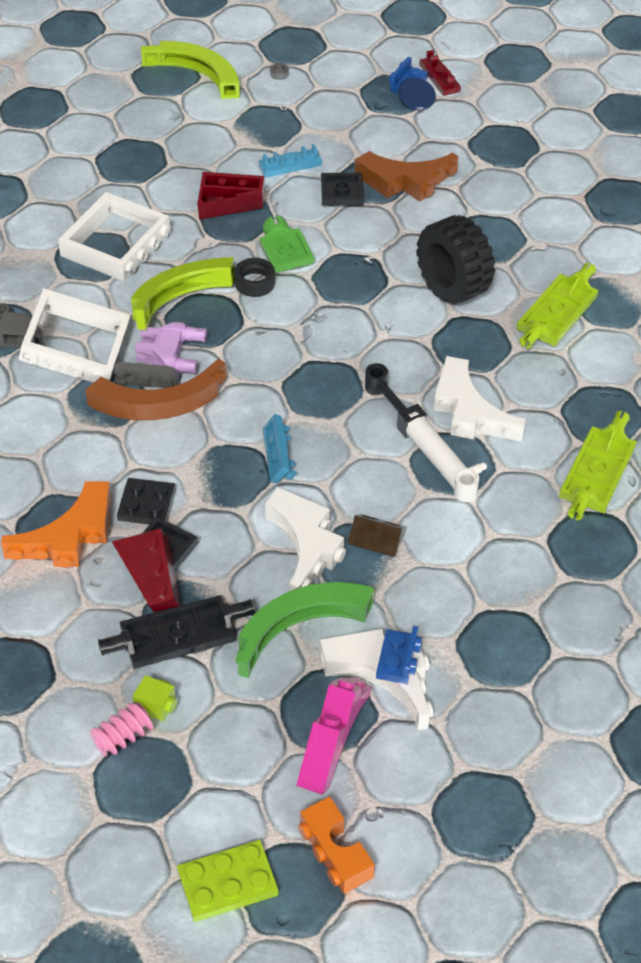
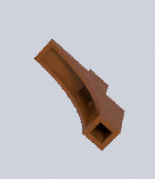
M368 151L355 159L354 173L362 172V181L387 199L403 190L420 202L434 193V186L457 172L458 156L452 152L434 160L404 162L387 159Z

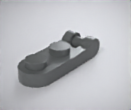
M117 362L113 366L114 374L116 375L115 384L124 387L134 385L168 388L176 386L179 378L178 371L170 366Z

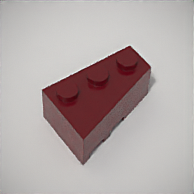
M161 528L112 541L153 612L181 606L169 540Z

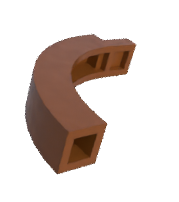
M218 358L191 380L162 389L144 390L128 388L115 384L101 376L85 389L87 405L104 414L129 420H160L180 416L204 406L218 396V385H221L226 379V362Z

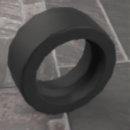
M257 257L242 260L234 269L235 288L241 294L250 297H261L268 294L275 286L274 266L271 262ZM256 273L266 276L259 281L243 278L246 275Z

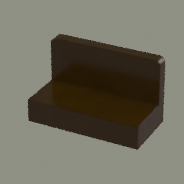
M357 514L354 516L348 544L394 557L397 554L400 539L405 535L407 526Z

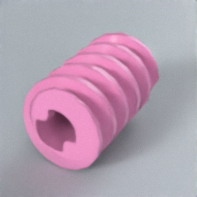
M136 702L135 704L129 703L126 706V710L120 709L117 712V716L111 715L108 718V722L102 721L99 724V729L96 727L92 728L90 736L102 755L107 757L108 750L113 755H117V744L125 749L127 747L125 743L126 738L134 743L136 741L135 732L143 737L145 735L143 726L150 731L154 727L146 710Z

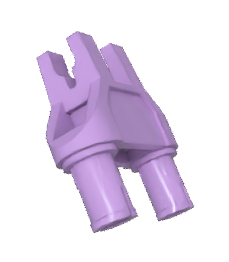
M172 322L160 328L147 327L146 330H140L142 340L137 342L135 346V352H137L136 361L170 366L181 373L196 374L198 360L179 358L182 344L186 340L205 343L207 329L189 327L183 322Z

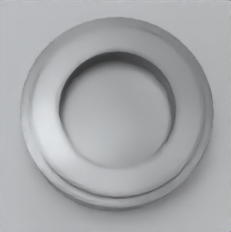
M275 63L270 67V76L276 80L286 79L289 76V68L283 63Z

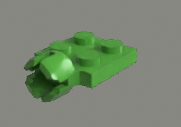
M279 215L275 216L278 221L277 224H275L272 216L266 219L263 223L265 236L259 238V244L267 261L271 262L274 266L275 273L314 263V256L300 228L291 229L287 221Z

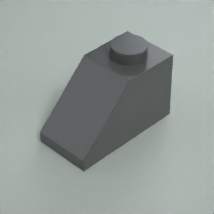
M4 312L0 322L1 347L21 348L31 322V318L27 314ZM37 327L32 343L45 346L43 331Z

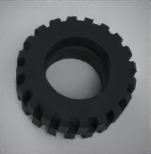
M453 215L426 226L417 240L416 256H418L417 263L422 271V278H425L426 285L429 289L433 290V294L436 297H440V300L451 304L462 303L486 292L492 284V277L495 275V257L492 256L493 249L492 246H489V239L486 234L482 233L479 225H475L473 220L461 215Z

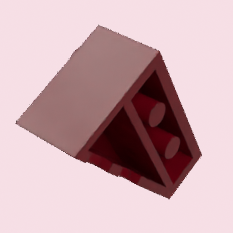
M203 172L197 201L199 220L262 209L265 198V177L259 175Z

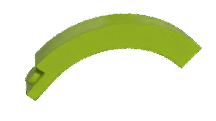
M160 41V45L141 46L142 66H179L189 68L211 79L217 86L221 99L240 98L238 75L233 66L220 54L196 44L180 41Z
M234 257L190 262L168 269L150 278L131 297L133 320L137 322V329L146 330L153 314L166 302L180 295L206 288L232 287L235 269Z

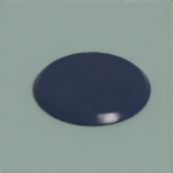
M408 78L400 84L398 89V95L402 103L413 110H426L434 104L436 99V93L432 85L421 78Z

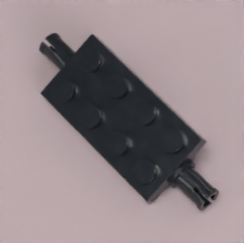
M218 595L120 621L121 631L119 635L98 639L101 656L125 649V652L128 651L133 669L232 643L235 642V634L231 623L235 619L254 615V606L251 599L229 605L228 603H223L221 596Z

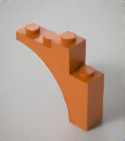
M84 481L82 492L73 506L52 523L26 533L2 535L1 546L4 559H53L54 567H79L82 543H107L111 506L109 481Z

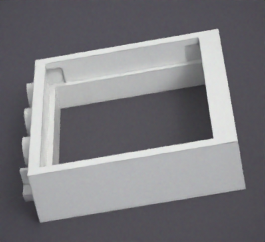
M105 192L58 239L60 256L125 281L142 262L146 261L152 251L156 250L159 244L168 237V234L171 232L169 216ZM112 213L150 227L121 259L82 244Z
M43 288L24 337L19 360L93 383L101 376L110 381L130 315ZM43 311L116 333L117 336L107 365L32 343Z

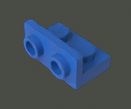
M407 57L391 73L389 77V83H391L390 91L398 94L400 84L408 78L416 77L427 80L428 72L411 67L412 58Z
M413 625L412 633L386 629L376 671V679L408 685L410 674L415 675L418 659L414 658V653H420L422 637L418 636L419 626Z

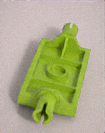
M586 262L578 272L570 276L560 273L517 322L516 329L525 333L519 339L523 347L528 343L526 348H531L537 339L555 347L597 298L599 291L588 283L590 277L596 272V267L593 264L590 265V262Z
M617 411L612 423L603 429L591 427L559 492V498L573 502L567 512L571 519L574 518L577 512L575 520H581L587 507L605 514L637 445V441L629 439L625 434L624 429L630 420V416L626 412L620 418L622 411Z

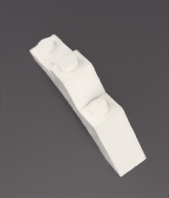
M446 356L435 394L434 411L454 414L451 435L474 439L475 433L522 442L526 419L497 409L477 392L469 376V360Z
M277 487L265 503L266 520H269L284 531L296 549L299 561L295 574L289 583L290 591L307 585H313V580L316 576H321L324 568L333 570L337 562L341 563L344 559L346 549H344V537L329 531L331 526V520H329L330 509Z
M382 629L320 640V658L325 676H351L381 686L393 694L406 707L415 722L417 730L428 728L429 717H433L431 702L426 701L424 696L426 694L424 681L426 670H429V661L426 654L422 655L421 649L420 653H414V658L418 659L415 675L410 674L407 685L376 679V671L384 641Z

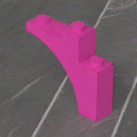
M354 677L350 679L339 678V680L335 679L329 684L321 716L313 722L296 786L321 795L330 788L350 729L361 707L371 693L372 687L365 685L364 680Z

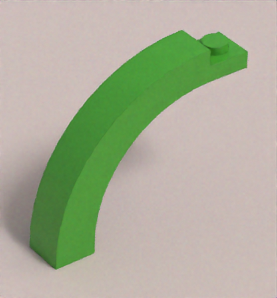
M344 582L319 583L294 589L273 599L251 617L238 636L239 651L235 663L238 664L239 675L249 678L259 656L268 643L279 633L297 623L321 617H342L365 623L374 604V588Z

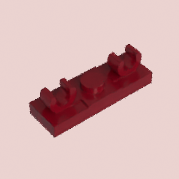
M434 50L426 51V58L419 59V65L423 71L428 72V77L440 93L446 96L460 92L461 86L451 71L441 62L439 56H434Z

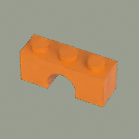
M330 796L300 811L299 832L304 840L309 839L313 845L312 850L319 863L323 862L327 867V875L333 886H339L343 894L374 878L375 864L360 841L349 847L338 846L332 841L333 838L344 833V817Z

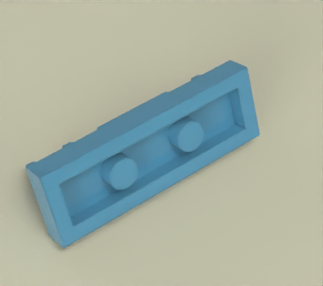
M312 144V148L309 150L302 146L300 152H288L282 155H277L276 152H273L274 156L271 158L263 154V159L258 160L259 168L265 178L322 166V159L318 154L315 144Z
M274 414L262 429L270 482L278 484L283 477L292 480L297 472L291 470L295 462L289 460L287 455V443L291 436L286 435L290 428L282 423L280 415Z

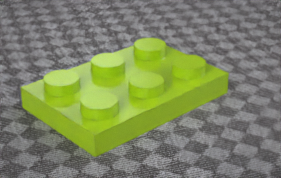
M260 840L177 865V872L194 923L279 895Z

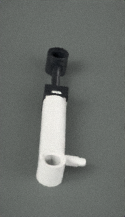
M380 363L368 365L365 369L366 392L371 395L383 394L398 411L397 429L405 438L410 437L451 485L453 495L457 500L461 502L473 501L477 497L478 474L487 469L486 463L482 462L467 468L426 420L427 414L417 403L406 408L389 388L387 367Z

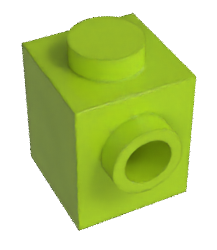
M147 675L143 677L132 696L134 704L138 702L146 710L149 717L164 722L168 713H173L177 705L174 686L166 680H157Z

